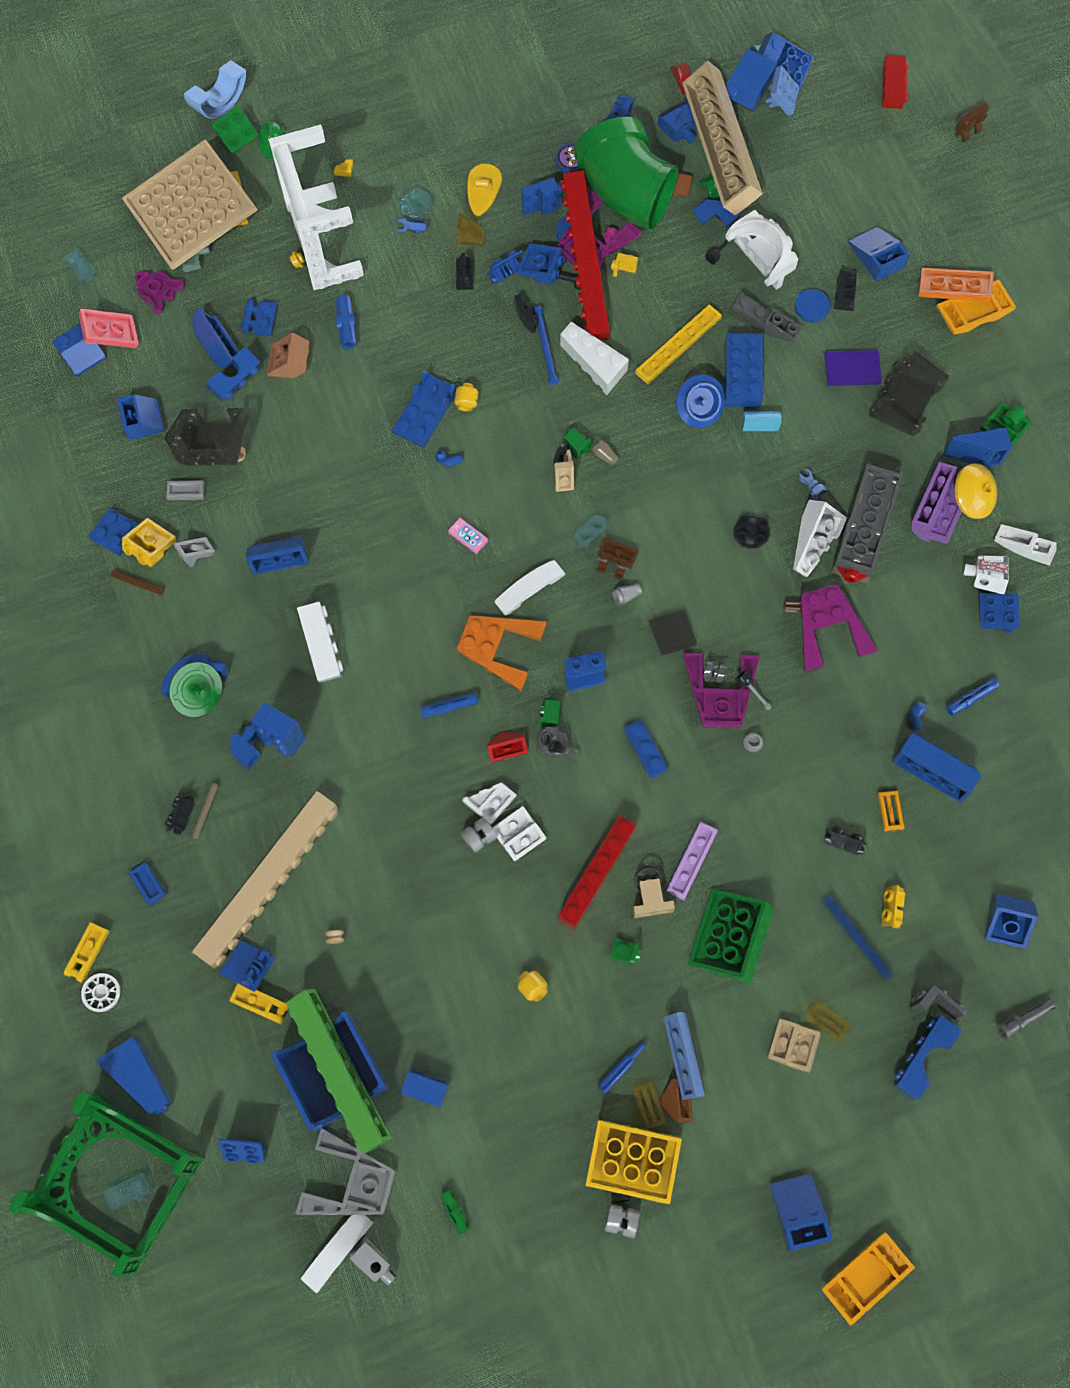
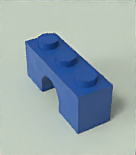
M246 347L232 358V365L238 372L236 376L227 377L221 371H218L206 384V388L221 402L225 399L228 401L235 394L233 391L237 387L241 389L247 383L246 379L250 375L253 377L260 370L258 368L260 361Z

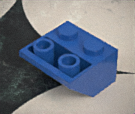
M131 395L117 399L123 428L129 440L165 432L157 399L140 395Z

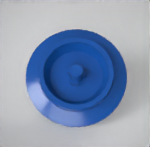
M695 375L687 379L681 385L676 397V408L680 418L687 425L695 428L707 427L716 422L725 406V393L721 384L715 378L708 375Z

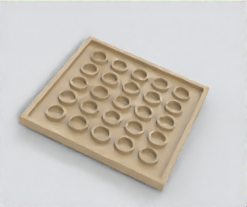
M206 139L122 198L172 270L257 211L253 202Z

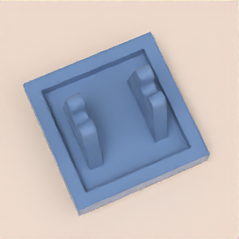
M781 65L776 67L773 83L768 87L771 90V96L766 98L765 102L769 103V107L780 106L786 115L789 116L794 114L799 86Z

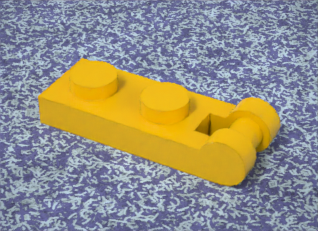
M90 922L65 968L64 975L68 977L73 976L81 983L85 982L88 972L110 931ZM78 963L82 964L80 970L76 969Z
M237 984L229 1000L278 1024H282L284 1020L283 1015L285 1011H288L286 1003L256 990L253 992L240 984ZM273 1005L278 1007L276 1014L270 1013Z

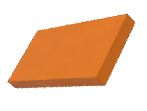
M922 268L918 297L991 301L994 272Z

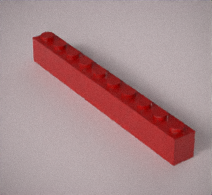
M584 170L563 173V181H560L561 190L562 192L565 191L566 195L563 197L564 207H568V212L565 213L566 222L570 223L571 228H568L569 239H573V244H570L571 254L575 255L576 260H573L574 271H578V276L575 279L576 286L580 287L581 290L578 293L579 304L583 303V309H580L581 318L586 322V325H583V330L599 340L610 339Z

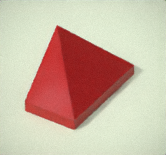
M686 62L671 66V71L682 94H685L682 83L692 75Z
M501 731L487 744L491 763L528 753L523 734Z

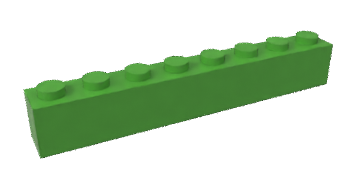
M304 990L287 1001L289 1015L294 1018L298 1026L297 1030L304 1038L307 1050L316 1062L318 1072L322 1074L326 1081V1088L332 1093L336 1108L342 1113L345 1125L355 1139L357 1149L364 1154L390 1140L391 1137L316 990Z

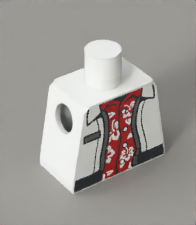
M978 556L975 565H964L963 575L973 576V586L976 588L1004 594L1009 581L1008 557Z

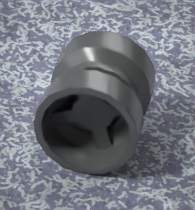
M708 660L703 678L708 680L710 678L715 679L716 682L722 683L726 665H718L714 661Z

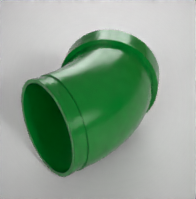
M617 117L591 127L578 138L573 148L579 171L584 170V175L590 186L611 211L625 221L648 232H652L661 221L670 203L678 178V167L674 164H669L651 152L644 126L636 118Z

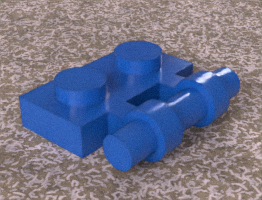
M248 299L247 304L244 306L245 315L241 322L242 332L247 334L249 329H254L255 335L272 337L277 303L259 301L258 307H254V301ZM252 315H256V321L251 320Z

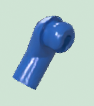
M921 702L915 703L908 714L914 731L923 728L920 716L923 712H926L927 707Z

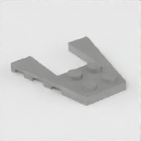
M321 1128L315 1150L354 1160L343 1202L340 1203L302 1192L295 1214L384 1215L396 1171L367 1154H362L357 1148Z

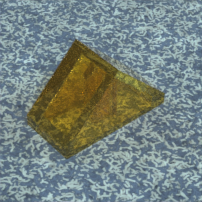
M458 214L456 228L458 244L483 246L486 230L463 214Z

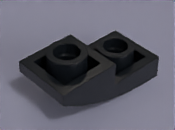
M521 294L514 295L515 309L521 322L531 333H535V325H538L536 314L533 315L532 308L527 309L526 301L522 300Z

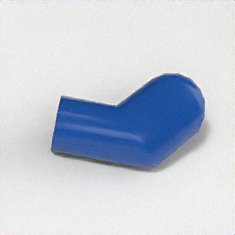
M439 450L435 454L436 461L446 467L463 462L460 453L449 457L445 455L444 451Z

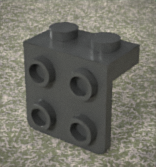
M932 985L923 989L921 992H917L911 999L913 1004L910 1006V1009L915 1013L927 1009L931 1002H934L953 1019L961 1018L967 1013L964 1010V1005L956 999L952 1000L947 995L948 992L939 985Z

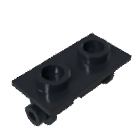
M462 253L459 259H456V290H474V259H470L467 253Z
M181 793L179 797H175L172 804L174 811L172 815H168L165 826H168L166 832L174 829L173 833L181 835V832H184L188 819L182 817V813L190 815L195 803L193 802V797L186 796V798H183L184 793Z
M836 826L833 829L828 827L830 835L826 834L824 839L827 845L841 849L842 844L846 843L844 851L857 856L858 854L862 855L865 848L861 847L862 844L867 846L863 836L852 833L851 836L844 833V829Z

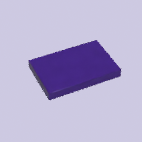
M878 350L830 351L824 353L827 386L881 385L882 378Z

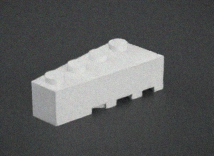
M572 322L561 333L560 346L574 361L581 365V368L608 395L628 371L629 359Z
M320 602L298 607L297 610L318 682L341 677L340 672L343 671L341 661L336 659L335 654L338 653L336 643L331 641L330 635H333L331 625L326 623L325 617H328L325 605L321 606Z

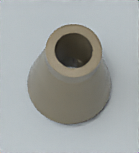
M602 440L592 450L595 453L594 456L611 466H614L619 460L608 443Z

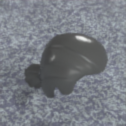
M545 727L538 733L537 745L545 755L560 756L566 754L573 760H576L579 751L568 746V735L565 731L559 730V727Z

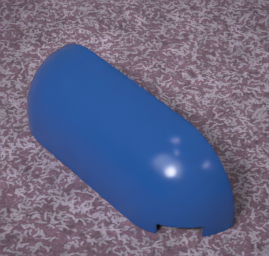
M197 308L193 315V328L196 336L218 367L224 368L232 365V358L239 353L237 346L215 315L211 317L203 312L204 309Z

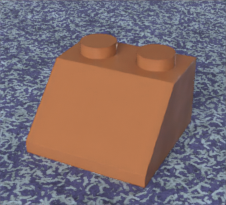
M291 332L272 343L266 375L295 378L305 373L309 341Z

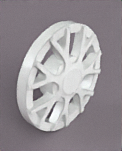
M95 974L83 985L81 992L82 1001L92 1011H108L117 1004L120 998V985L109 974ZM99 977H105L104 985L99 984ZM91 981L96 984L93 990L88 987ZM113 981L115 986L109 989L107 985ZM110 992H116L115 999L109 998ZM92 993L93 998L86 1000V994ZM107 999L110 1005L104 1008L103 1001ZM95 1000L99 1001L97 1008L92 1007Z

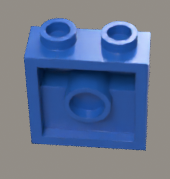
M554 177L521 188L522 211L524 215L535 213L538 210L541 211L542 215L558 210L559 205L562 204L559 194H562L560 184H556Z
M529 243L517 270L518 275L535 278L537 283L552 285L554 280H558L559 267L564 266L565 256L559 247Z

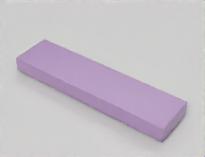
M700 821L667 888V893L683 901L685 900L718 829Z

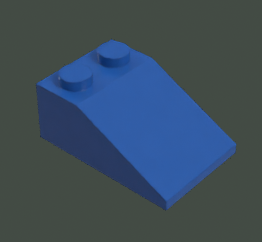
M747 49L726 85L730 101L755 112L778 62Z

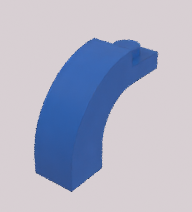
M209 654L191 655L181 659L170 668L163 680L160 692L165 698H169V685L172 677L182 666L188 663H206L212 666L220 677H228L229 670L224 662L218 660L212 662Z

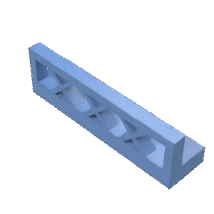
M677 1012L663 1017L682 1100L705 1096L686 1013Z

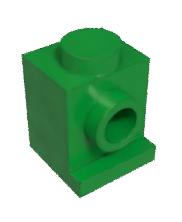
M575 428L565 432L563 442L569 444V450L576 459H579L591 449V440H586L582 432H578Z
M551 697L545 699V705L540 707L538 726L558 727L561 701Z

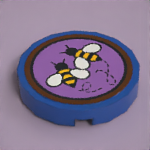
M575 143L564 144L556 152V166L563 173L579 171L573 153Z

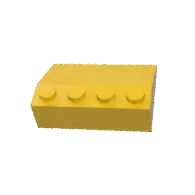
M598 1119L586 1186L670 1205L682 1141L681 1137Z

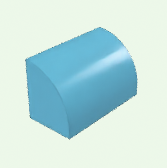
M743 411L742 431H779L782 421L781 412Z

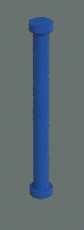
M536 306L532 310L533 314L537 316L539 334L549 374L548 383L555 385L559 383V378L556 376L542 315L543 307Z

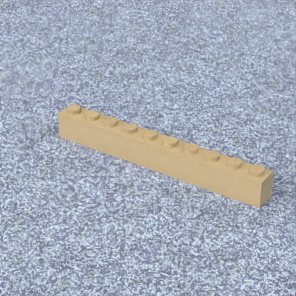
M316 791L192 951L195 955L214 969L224 963L226 960L225 955L230 949L233 950L239 943L238 938L242 933L245 934L250 929L251 922L255 916L261 915L265 903L274 898L280 884L283 885L287 881L288 873L292 868L295 869L300 864V858L305 852L308 853L315 838L317 836L320 837L324 833L325 825L328 821H332L336 817L338 808L335 803Z

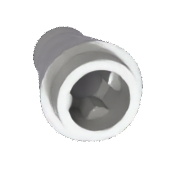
M639 584L616 587L612 594L616 604L624 605L642 594V590Z

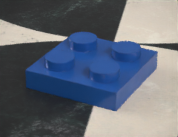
M109 508L88 538L120 557L124 552L122 549V538L139 524Z

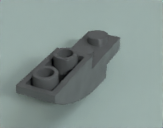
M742 292L731 308L745 317L744 322L750 326L786 341L794 342L803 328L774 308L770 311Z

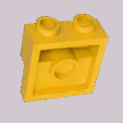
M147 518L122 538V549L125 554L137 557L141 565L147 564L152 567L163 558L164 551L176 542V536Z

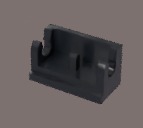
M840 269L836 284L834 309L854 310L857 279L849 277H857V273Z

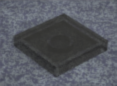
M685 609L649 620V625L661 656L697 645V640Z

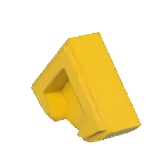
M347 159L345 162L337 165L333 171L334 175L351 177L354 165L353 159Z

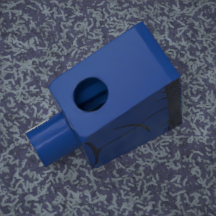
M686 101L658 115L657 126L674 142L684 138L688 143L695 140L696 123Z

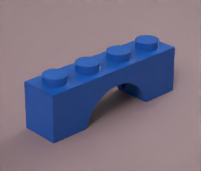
M941 1015L931 1018L926 1026L928 1028L925 1036L922 1034L915 1044L918 1046L914 1053L910 1052L905 1060L907 1065L904 1070L900 1069L894 1077V1080H896L894 1087L914 1101L920 1100L930 1084L924 1071V1060L928 1052L933 1048H951L962 1029Z

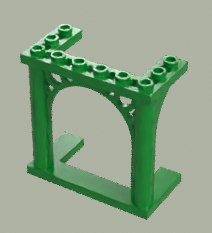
M82 1091L72 1102L73 1107L71 1111L79 1116L73 1123L74 1128L71 1133L63 1138L61 1149L50 1159V1166L46 1173H42L38 1178L36 1189L16 1192L10 1201L11 1206L8 1210L15 1215L33 1214L45 1219L112 1260L116 1265L111 1275L117 1279L134 1276L196 1174L204 1157L197 1153L186 1151L106 1102L107 1098L102 1095ZM95 1121L99 1122L102 1128L101 1134L98 1137H95L91 1131V1126ZM108 1128L114 1129L112 1133H107ZM87 1134L89 1140L86 1144H83L82 1140H85ZM123 1138L130 1140L174 1167L172 1173L179 1176L136 1249L131 1248L85 1219L76 1209L71 1197L70 1181L76 1162L89 1147L105 1139ZM72 1155H75V1159L71 1161ZM61 1173H64L65 1179L62 1182L57 1181L62 1177ZM56 1186H62L65 1189L64 1194L59 1198H53L50 1195L51 1190ZM64 1200L67 1201L66 1208L63 1206V1204H61L60 1206L57 1205V1203H61Z

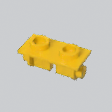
M899 885L885 888L884 906L881 915L882 927L892 925V928L899 929L900 925H902L903 911L898 910L897 906L904 907L905 892Z

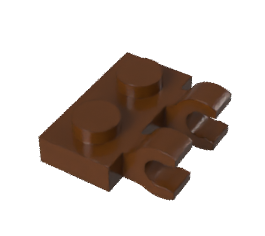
M984 102L959 119L955 131L957 137L962 135V142L970 138L969 130L973 126L975 127V134L982 130L981 122L986 119L990 107L987 103Z
M604 537L597 556L601 557L597 571L605 573L609 561L619 564L615 577L622 580L626 567L632 569L639 550Z

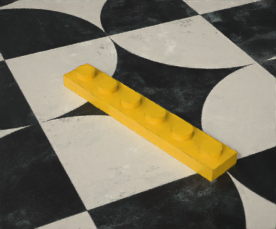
M708 305L639 366L635 374L645 383H651L720 321L722 315L711 305Z

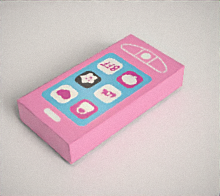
M461 518L448 530L451 536L476 555L488 542V538Z

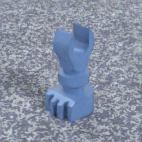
M805 469V474L808 477H803L799 473L800 482L808 485V488L812 490L810 496L813 500L821 498L827 492V488L822 483L819 484L817 480H814L809 469Z

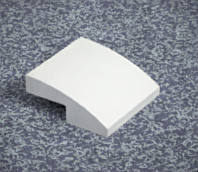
M523 806L492 827L498 841L513 861H516L547 839Z

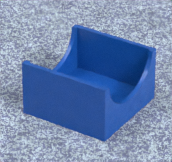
M346 1011L342 1012L332 1023L372 1100L388 1091L389 1087L352 1017ZM305 1040L270 1054L310 1131L317 1132L343 1117L342 1113L336 1108L332 1093L326 1088V1081L316 1068L313 1056L307 1050Z

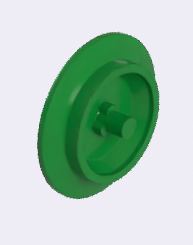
M192 662L182 666L174 674L169 685V698L173 707L179 713L188 717H199L209 713L217 705L222 693V682L218 672L212 666L202 662Z

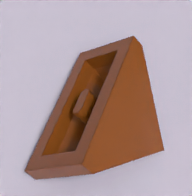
M672 1079L658 1103L676 1123L692 1122L690 1099L682 1100L678 1079Z

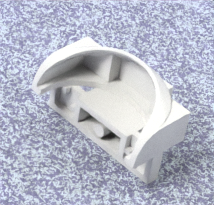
M756 210L736 221L727 231L725 238L728 241L734 239L735 243L767 278L764 280L767 287L772 284L777 290L782 286L784 276L796 269L798 258L791 251L793 245L791 238L786 236L777 223L772 219H764Z

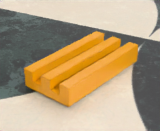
M898 790L878 792L877 796L884 832L904 830ZM891 795L894 798L898 825H895ZM883 796L886 797V803H887L888 814H889V820H890V825H891V826L888 825V819H887L886 808H885V802H884V797H883Z

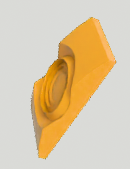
M999 279L993 281L991 301L949 299L936 306L953 335L969 332L986 322L996 321L1016 309L1014 302Z
M883 1232L852 1261L840 1269L821 1290L847 1323L852 1326L915 1267L889 1235Z

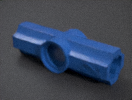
M339 295L338 298H335L340 344L342 348L353 349L356 346L354 330L356 325L354 313H352L351 299L346 295Z

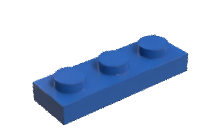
M641 719L624 727L623 730L649 778L652 779L667 772L668 768Z

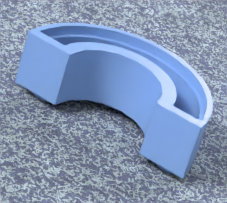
M232 60L219 68L218 79L209 91L205 92L195 85L184 93L185 101L190 107L209 119L223 116L234 106L240 97L245 84L246 70Z

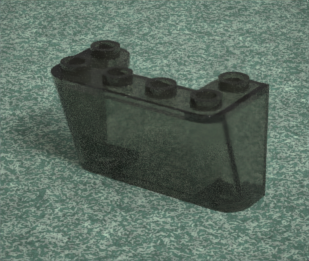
M916 351L906 355L900 362L896 361L891 368L893 370L892 373L884 381V388L876 396L878 399L869 408L870 417L910 436L918 434L927 418H920L930 398L943 389L949 377Z
M228 408L226 410L232 420L230 423H204L197 409H182L164 437L177 462L186 466L236 465L248 424V416L244 408ZM188 415L195 416L197 420H192Z

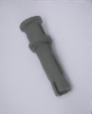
M1048 997L1022 1014H1013L1011 1019L1004 1023H997V1031L1004 1040H1009L1013 1034L1023 1032L1030 1023L1056 1010L1057 1005L1052 998Z

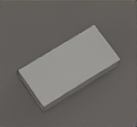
M204 480L167 481V500H204Z

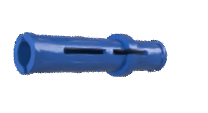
M992 677L969 693L960 695L956 701L946 706L947 713L953 717L963 709H969L974 702L998 689V681Z
M476 692L421 706L420 711L423 719L437 714L441 716L448 711L478 704Z

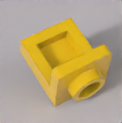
M618 253L617 258L613 259L611 265L613 277H617L619 269L636 273L638 257Z

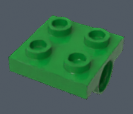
M239 106L211 124V127L231 155L259 137L258 132Z
M1002 402L981 426L980 430L984 432L993 428H1007L1013 447L1031 426L1032 422L1024 417L1025 412L1021 407L1016 405L1009 407Z

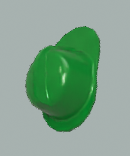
M267 119V122L260 127L259 148L264 157L274 159L269 139L285 135V131L277 123L271 122L270 119Z

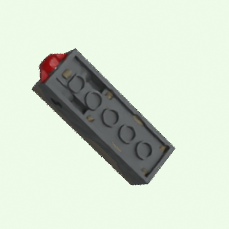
M870 464L866 465L831 573L841 575L849 583L860 581L868 584L877 563L902 481V474Z

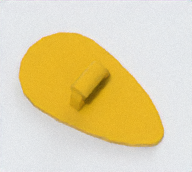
M477 165L468 175V200L475 216L484 214L491 207L499 192L502 174L494 165Z

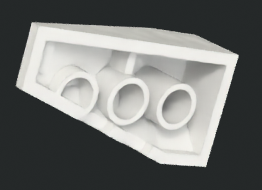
M809 500L801 519L793 570L804 577H808L819 563L822 553L824 551L827 552L832 540L837 539L841 534L847 517L826 502Z

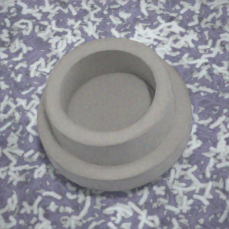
M750 733L745 736L743 745L749 752H757L762 748L763 740L760 735Z

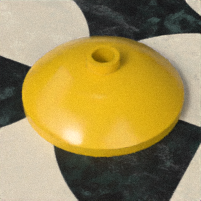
M978 463L966 465L960 470L955 481L957 504L961 511L969 518L982 519L987 517L993 511L997 501L996 481L985 466Z

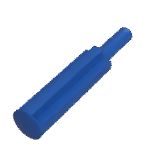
M641 1042L629 1056L626 1055L597 1085L603 1093L607 1094L613 1085L635 1063L633 1060L642 1052L646 1044Z

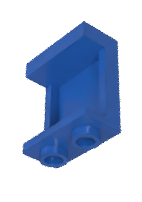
M602 651L564 659V677L568 692L605 684L603 670H606L607 666Z

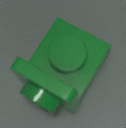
M616 938L610 959L633 966L634 961H639L642 950L638 949L639 943L633 944Z

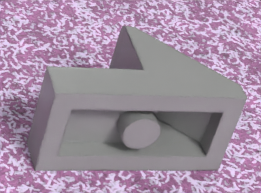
M206 537L174 544L181 558L190 567H193L197 559L212 556L215 552Z

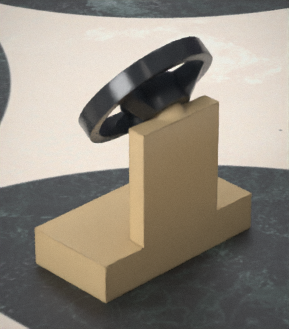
M563 442L558 447L553 460L556 492L574 490V465L571 451L569 450V444Z
M652 866L639 869L635 874L634 882L637 889L641 891L643 905L633 907L634 918L674 912V901L663 902L661 891L662 875L660 871ZM645 870L656 871V873L653 875H639L641 872ZM637 878L641 880L639 881L640 887L637 884Z

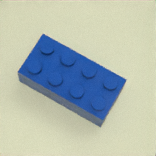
M726 334L724 344V407L760 408L763 398V334Z
M911 733L892 763L957 802L962 803L972 793L982 774L974 766L961 762L957 756L947 754L940 746L925 741L926 739L923 736Z

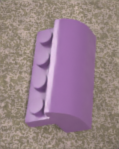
M942 462L938 463L912 521V531L924 541L930 542V540H935L948 544L962 513L955 497L956 466Z

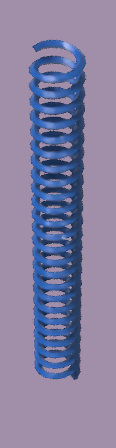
M832 895L822 899L824 904H827L826 907H830L829 911L832 910L831 914L837 917L836 920H840L839 924L843 923L841 927L845 926L844 930L850 933V937L853 936L852 940L856 939L854 943L859 942L857 946H861L859 950L863 949L862 953L868 956V960L871 959L870 963L874 962L872 966L877 965L875 969H879L878 973L882 972L880 976L885 975L883 979L894 975V973H891V970H888L889 967H885L886 963L880 960L881 957H877V953L874 954L876 950L871 951L873 947L868 948L870 944L865 945L868 940L864 941L865 937H862L863 934H859V930L856 931L857 927L853 928L855 924L850 925L852 921L847 922L850 918H846L847 914L843 915L845 911L840 912L842 908L837 909L839 905L834 906L837 902H833L834 898L830 899Z

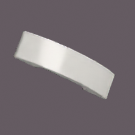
M555 560L550 561L522 577L494 602L502 613L507 616L548 584L552 585L565 576V572Z
M351 1215L307 1269L301 1280L314 1292L318 1293L331 1277V1274L374 1222L366 1215Z

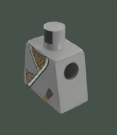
M364 1236L350 1252V1260L374 1282L380 1278L388 1286L395 1279L396 1274L389 1269V1259L367 1237ZM374 1262H378L380 1264L376 1268L371 1266V1264Z

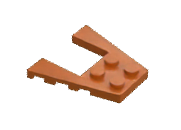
M469 616L457 646V652L474 663H478L490 673H494L504 682L511 684L522 692L528 672L493 660L505 630L541 641L547 622Z

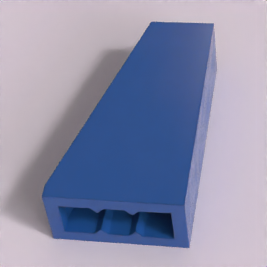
M130 1038L96 1060L149 1114L161 1115L173 1103L137 1038Z

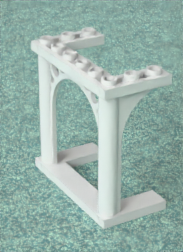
M321 125L269 139L288 212L290 211L314 290L364 276L360 260L336 266L324 259L318 233L352 224L351 211L349 206L330 210L316 205L337 198L334 183L331 182L302 190L293 163L292 151L325 142Z

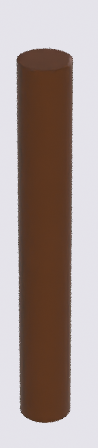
M112 570L110 576L145 590L159 595L164 593V588L116 570Z

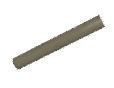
M211 783L190 838L194 840L199 839L219 785Z

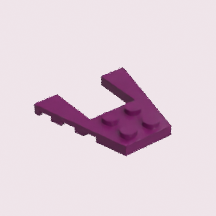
M590 189L588 200L592 215L603 202ZM627 222L606 245L594 236L598 261L640 237L641 231L630 222ZM566 230L557 247L561 248L565 259L573 265V260H576L575 255L571 254L570 244H573V239H569L568 230Z
M838 584L800 595L804 672L824 666L813 632L821 628L847 622L858 657L878 651Z
M683 653L684 664L702 727L741 728L751 692L750 688L741 686L740 689L703 688L702 653ZM740 655V673L747 670L752 677V685L760 655Z

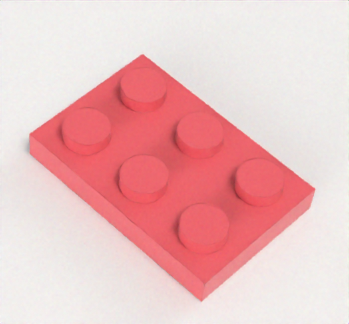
M80 309L78 314L85 343L137 348L139 343L132 315Z

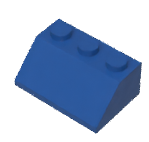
M292 536L281 541L273 540L267 544H254L248 547L246 551V559L253 575L308 564L302 536Z

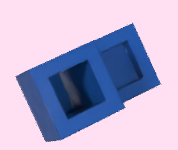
M253 724L251 726L248 725L243 730L241 737L234 732L230 740L231 753L248 771L261 757L258 750L251 746L258 738V733L253 730Z

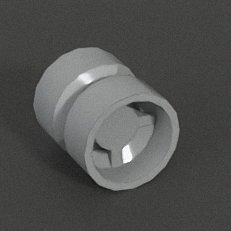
M484 817L474 822V827L469 826L460 832L462 838L474 854L484 847V843L489 844L497 838L496 833ZM479 830L483 834L482 838L477 834Z
M611 1203L605 1231L614 1234L620 1231L622 1236L634 1239L640 1210L632 1208L624 1210L623 1206ZM622 1218L627 1219V1224H622Z

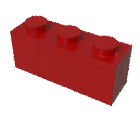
M886 55L882 67V108L902 109L904 102L908 100V91H906L908 77L906 75L909 64H906V56Z

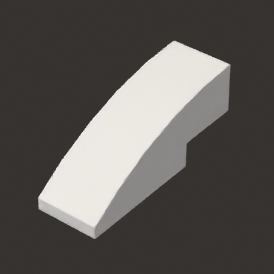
M1002 524L995 537V542L1003 547L1046 565L1051 564L1057 549L1056 542L1038 538L1037 533Z

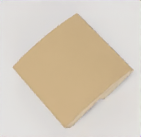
M779 1019L768 1059L810 1073L821 1032Z

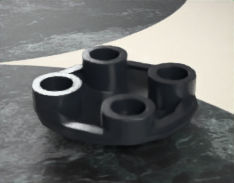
M743 515L739 518L733 529L734 538L742 547L748 549L759 548L770 537L768 521L757 516Z

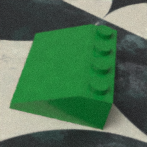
M712 889L688 965L733 981L751 985L774 908L765 900Z

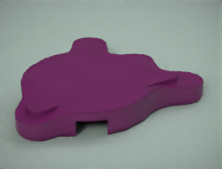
M139 271L135 274L138 286L137 292L143 301L152 305L155 314L163 312L164 300L173 301L175 293L185 288L183 280L171 279L161 271L151 274Z

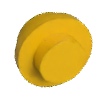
M292 252V255H290L292 264L296 268L304 267L305 259L300 252Z

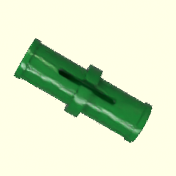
M452 1189L440 1195L448 1213L447 1217L451 1219L458 1236L470 1230L462 1213V1206L459 1207Z

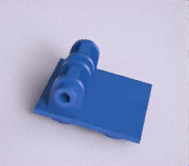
M514 250L503 261L500 258L492 263L486 276L491 274L490 280L493 284L508 278V275L512 276V273H517L521 261H517V258L523 250L519 252Z
M979 593L980 629H1003L1005 633H1012L1013 629H1020L1018 593Z
M241 940L219 974L255 992L276 958L269 955L270 951L267 948L259 950Z
M218 1139L222 1157L226 1161H246L249 1164L265 1163L263 1153L266 1152L267 1145L263 1144V1142Z

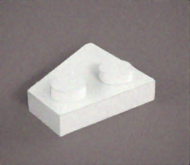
M501 782L471 797H465L462 802L492 825L516 798V794Z

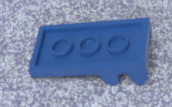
M424 370L420 385H414L413 396L393 427L392 433L424 448L455 398V391L458 386L433 377Z

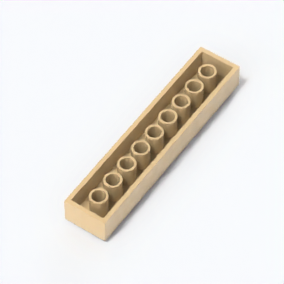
M707 61L682 84L722 205L736 216L763 193L721 72L712 63Z

